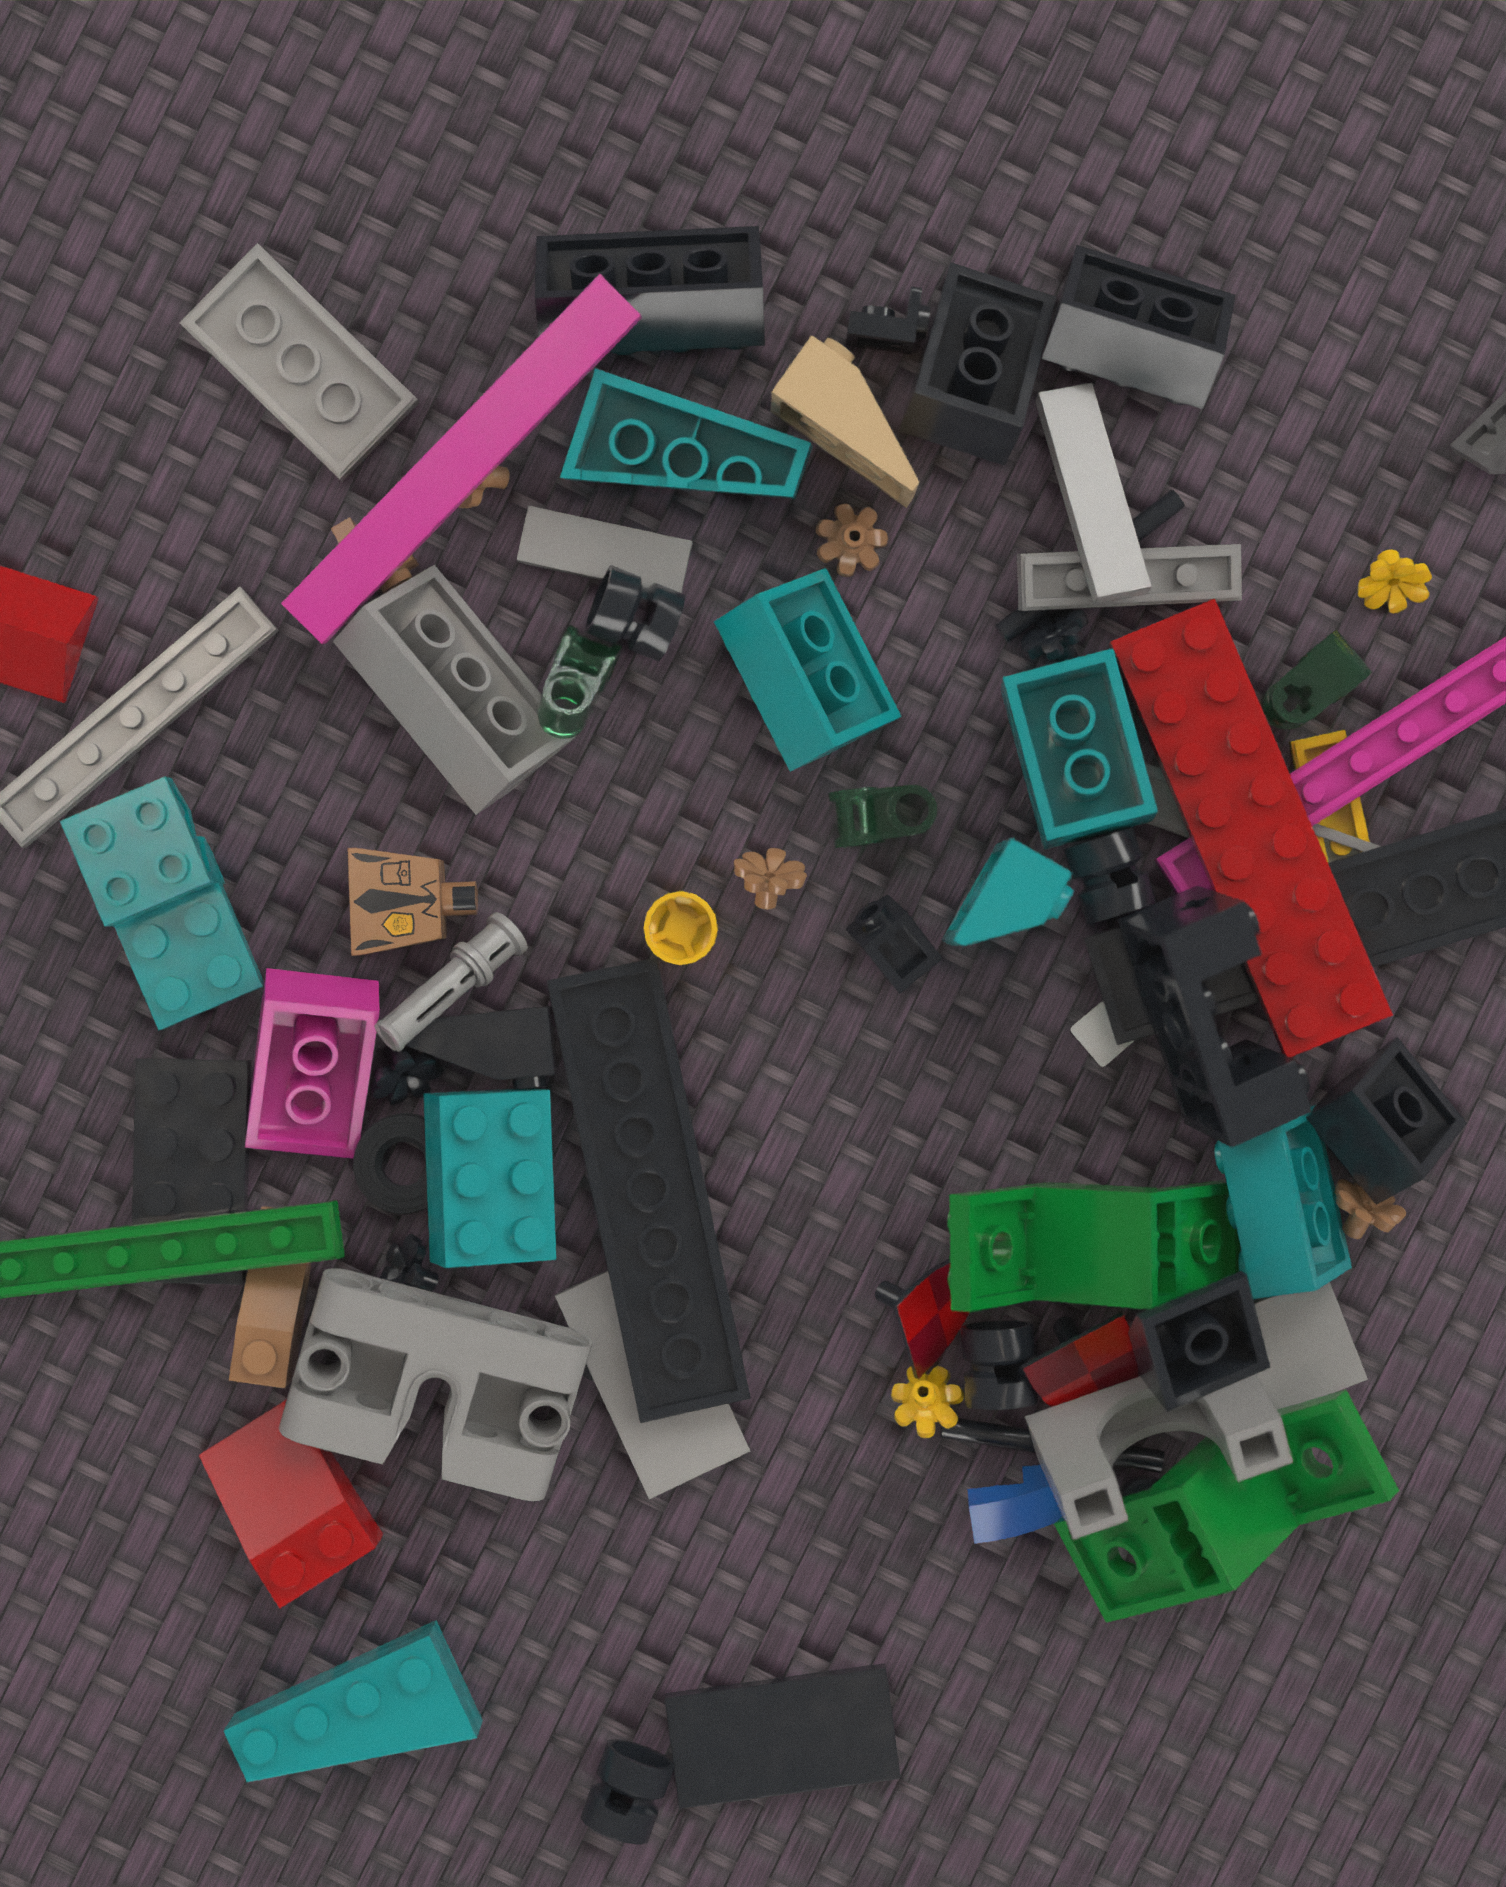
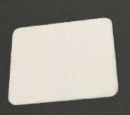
M1100 1002L1071 1027L1072 1034L1102 1067L1106 1066L1133 1043V1041L1116 1045L1103 1002Z

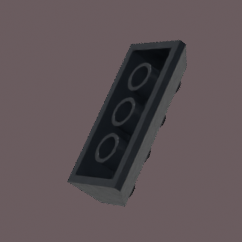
M759 226L536 236L535 306L538 337L600 274L642 316L608 353L630 355L637 351L658 350L682 353L701 348L725 347L730 350H741L749 346H765Z

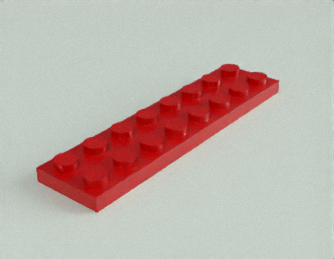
M1215 598L1110 641L1109 647L1114 650L1121 676L1212 890L1245 901L1257 916L1260 934L1256 937L1262 955L1243 963L1282 1054L1293 1057L1392 1016V1011Z

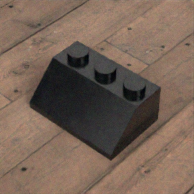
M1076 245L1050 326L1042 359L1054 362L1068 371H1083L1108 379L1113 384L1122 388H1136L1162 396L1168 402L1176 405L1187 404L1203 409L1225 355L1236 295Z

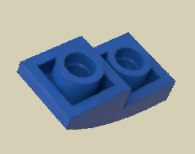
M1041 1465L1022 1466L1024 1482L1022 1484L967 1489L974 1544L1029 1533L1051 1525L1063 1516Z

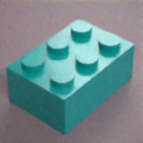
M1113 648L1002 678L1000 690L1044 850L1154 820L1158 810Z
M524 1088L423 1093L430 1262L444 1268L556 1260L550 1090Z

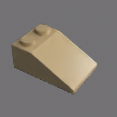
M811 335L773 389L771 412L907 508L914 498L919 480L859 368L852 364V361L855 359L854 355L843 345L831 338H827L822 343Z

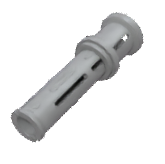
M492 913L487 918V926L469 942H459L453 947L450 954V962L422 986L417 988L414 993L385 1018L375 1024L378 1035L392 1050L400 1052L409 1041L438 1018L473 986H487L493 980V972L512 955L521 956L526 952L528 948L527 942L523 934L510 919L501 913Z

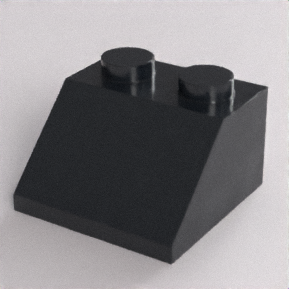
M1398 1037L1388 1042L1331 1088L1312 1109V1112L1306 1116V1119L1316 1130L1319 1138L1330 1147L1351 1173L1356 1184L1363 1188L1376 1205L1423 1180L1467 1124Z
M1239 1271L1138 1314L1128 1331L1140 1377L1167 1412L1271 1368L1248 1278L1243 1271Z

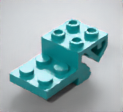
M162 777L60 821L105 927H115L158 1030H164L264 987V980L223 887L225 881L210 845L205 837L196 835L191 810L172 778Z

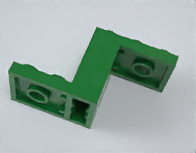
M1217 1180L1165 1188L1045 1182L950 1194V1210L947 1225L950 1232L948 1284L951 1290V1310L971 1312L1034 1300L1152 1309L1239 1272L1238 1260L1241 1246L1237 1229L1231 1226L1227 1216L1226 1205L1227 1199L1230 1196L1226 1180Z
M1344 1389L1277 1410L1282 1420L1293 1463L1238 1482L1218 1445L1210 1438L1205 1437L1150 1489L1121 1497L1128 1521L1073 1540L1064 1517L1062 1516L1054 1525L1105 1622L1108 1623L1235 1591L1299 1525L1390 1501L1399 1492V1489L1347 1390ZM1312 1447L1319 1448L1327 1453L1332 1461L1333 1468L1320 1464L1313 1455ZM1118 1547L1127 1550L1133 1556L1136 1565L1124 1561Z

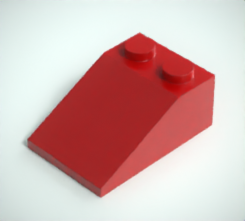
M287 1399L199 1454L248 1560L279 1609L375 1549L384 1535L331 1451L294 1442L280 1433L279 1425Z

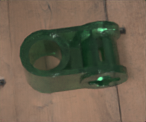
M569 625L544 683L537 716L540 726L546 733L555 738L567 739L573 738L582 732L601 692L605 691L612 677L623 646L613 644L611 647H608L580 635L578 627ZM557 699L570 700L577 707L575 709H563L557 706L554 701Z
M1336 629L1297 661L1298 665L1268 689L1262 702L1263 712L1267 721L1275 728L1284 731L1295 730L1315 718L1331 703L1335 704L1365 680L1372 671ZM1296 692L1300 695L1302 701L1297 705L1296 709L1288 712L1284 708L1283 703L1289 695Z
M909 784L886 788L864 787L828 793L829 802L835 803L839 837L834 840L835 849L884 843V840L915 837L928 831L937 817V804L934 796L928 789L920 785ZM908 795H916L922 798L928 807L926 820L921 825L915 827L902 824L897 819L895 813L897 803ZM853 805L858 806L859 831L855 830Z

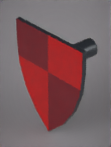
M950 1259L928 1270L907 1290L885 1280L878 1285L875 1292L877 1301L895 1311L913 1375L918 1380L954 1340L970 1313L967 1311L951 1310V1290L948 1284Z
M1122 1312L1081 1334L1072 1318L1061 1317L1057 1319L1053 1324V1331L1060 1345L1021 1365L1032 1387L1043 1401L1051 1407L1138 1377V1366L1128 1335L1130 1327Z

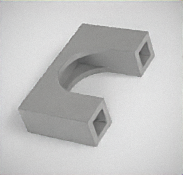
M1256 1374L1168 1412L1139 1376L1025 1416L1038 1461L1073 1540L1128 1521L1112 1466L1125 1449L1148 1436L1169 1431H1189L1210 1438L1222 1451L1238 1482L1293 1463L1281 1417Z

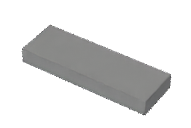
M528 505L517 562L596 580H602L609 566L613 565L640 576L645 588H648L653 583H658L682 593L693 542Z

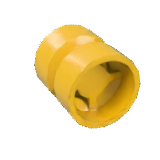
M683 891L668 893L656 900L647 912L644 923L645 939L652 952L663 961L677 965L694 963L706 956L715 944L718 932L716 915L709 904L696 894Z

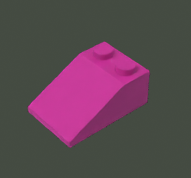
M266 968L245 1148L354 1158V1152L361 1137L377 1032L375 1024L378 1022L380 1013L379 981Z

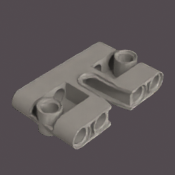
M340 1268L326 1269L321 1278L280 1421L279 1431L284 1437L300 1444L383 1464L410 1419L420 1385L426 1379L433 1377L441 1378L451 1387L444 1409L442 1480L521 1500L540 1501L546 1496L562 1441L569 1432L570 1415L593 1342L585 1334L568 1327ZM320 1349H329L334 1351L340 1360L331 1365H324L317 1362L312 1357V1353ZM540 1406H550L559 1412L556 1417L547 1421L538 1420L531 1415V1412Z

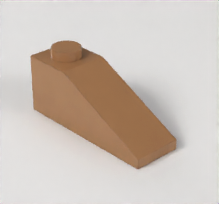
M262 1206L261 1209H268V1208H275V1207ZM311 1262L248 1270L236 1325L229 1381L286 1388L292 1382L298 1361Z

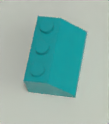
M827 568L756 594L714 621L790 772L820 759L902 717Z
M1012 838L997 843L943 936L942 941L951 946H965L1042 925L1046 919L1051 920L1054 918L1057 920L1074 889L1066 885L1072 872Z
M1308 1114L1232 1148L1219 1141L1215 1144V1161L1219 1171L1225 1174L1230 1195L1226 1205L1227 1216L1231 1226L1237 1229L1242 1250L1238 1260L1239 1271H1243L1247 1275L1253 1299L1316 1291L1352 1268L1345 1233L1342 1229L1341 1214L1336 1203L1337 1196L1334 1193L1335 1187L1326 1146L1306 1119Z

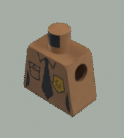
M348 848L351 956L370 955L446 939V916L478 914L476 881L445 882L443 860L368 849Z

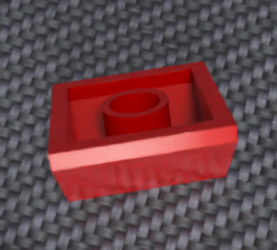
M0 566V683L65 703L99 597Z

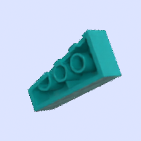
M595 368L560 478L575 481L795 499L813 444L809 441Z
M435 1620L236 1712L223 1731L246 1781L251 1782L476 1739L483 1720L438 1622Z

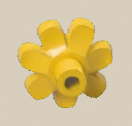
M1385 550L1378 555L1377 561L1370 565V576L1359 581L1358 596L1364 598V605L1369 609H1377L1386 601L1389 612L1398 613L1406 609V598L1416 603H1422L1428 599L1430 593L1424 583L1432 579V574L1425 563L1414 565L1412 559L1400 558L1396 550Z
M910 1366L906 1372L908 1384L897 1383L891 1391L892 1400L903 1403L895 1411L894 1418L896 1422L904 1427L916 1421L917 1434L922 1438H930L934 1435L935 1422H939L944 1428L948 1429L955 1426L958 1422V1415L950 1408V1405L961 1403L964 1399V1392L958 1385H946L951 1376L949 1370L936 1366L929 1375L924 1373L918 1380L914 1377ZM924 1393H928L927 1396L921 1397Z

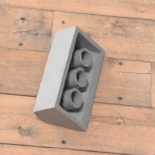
M435 565L364 605L333 641L475 815L513 790L576 737Z

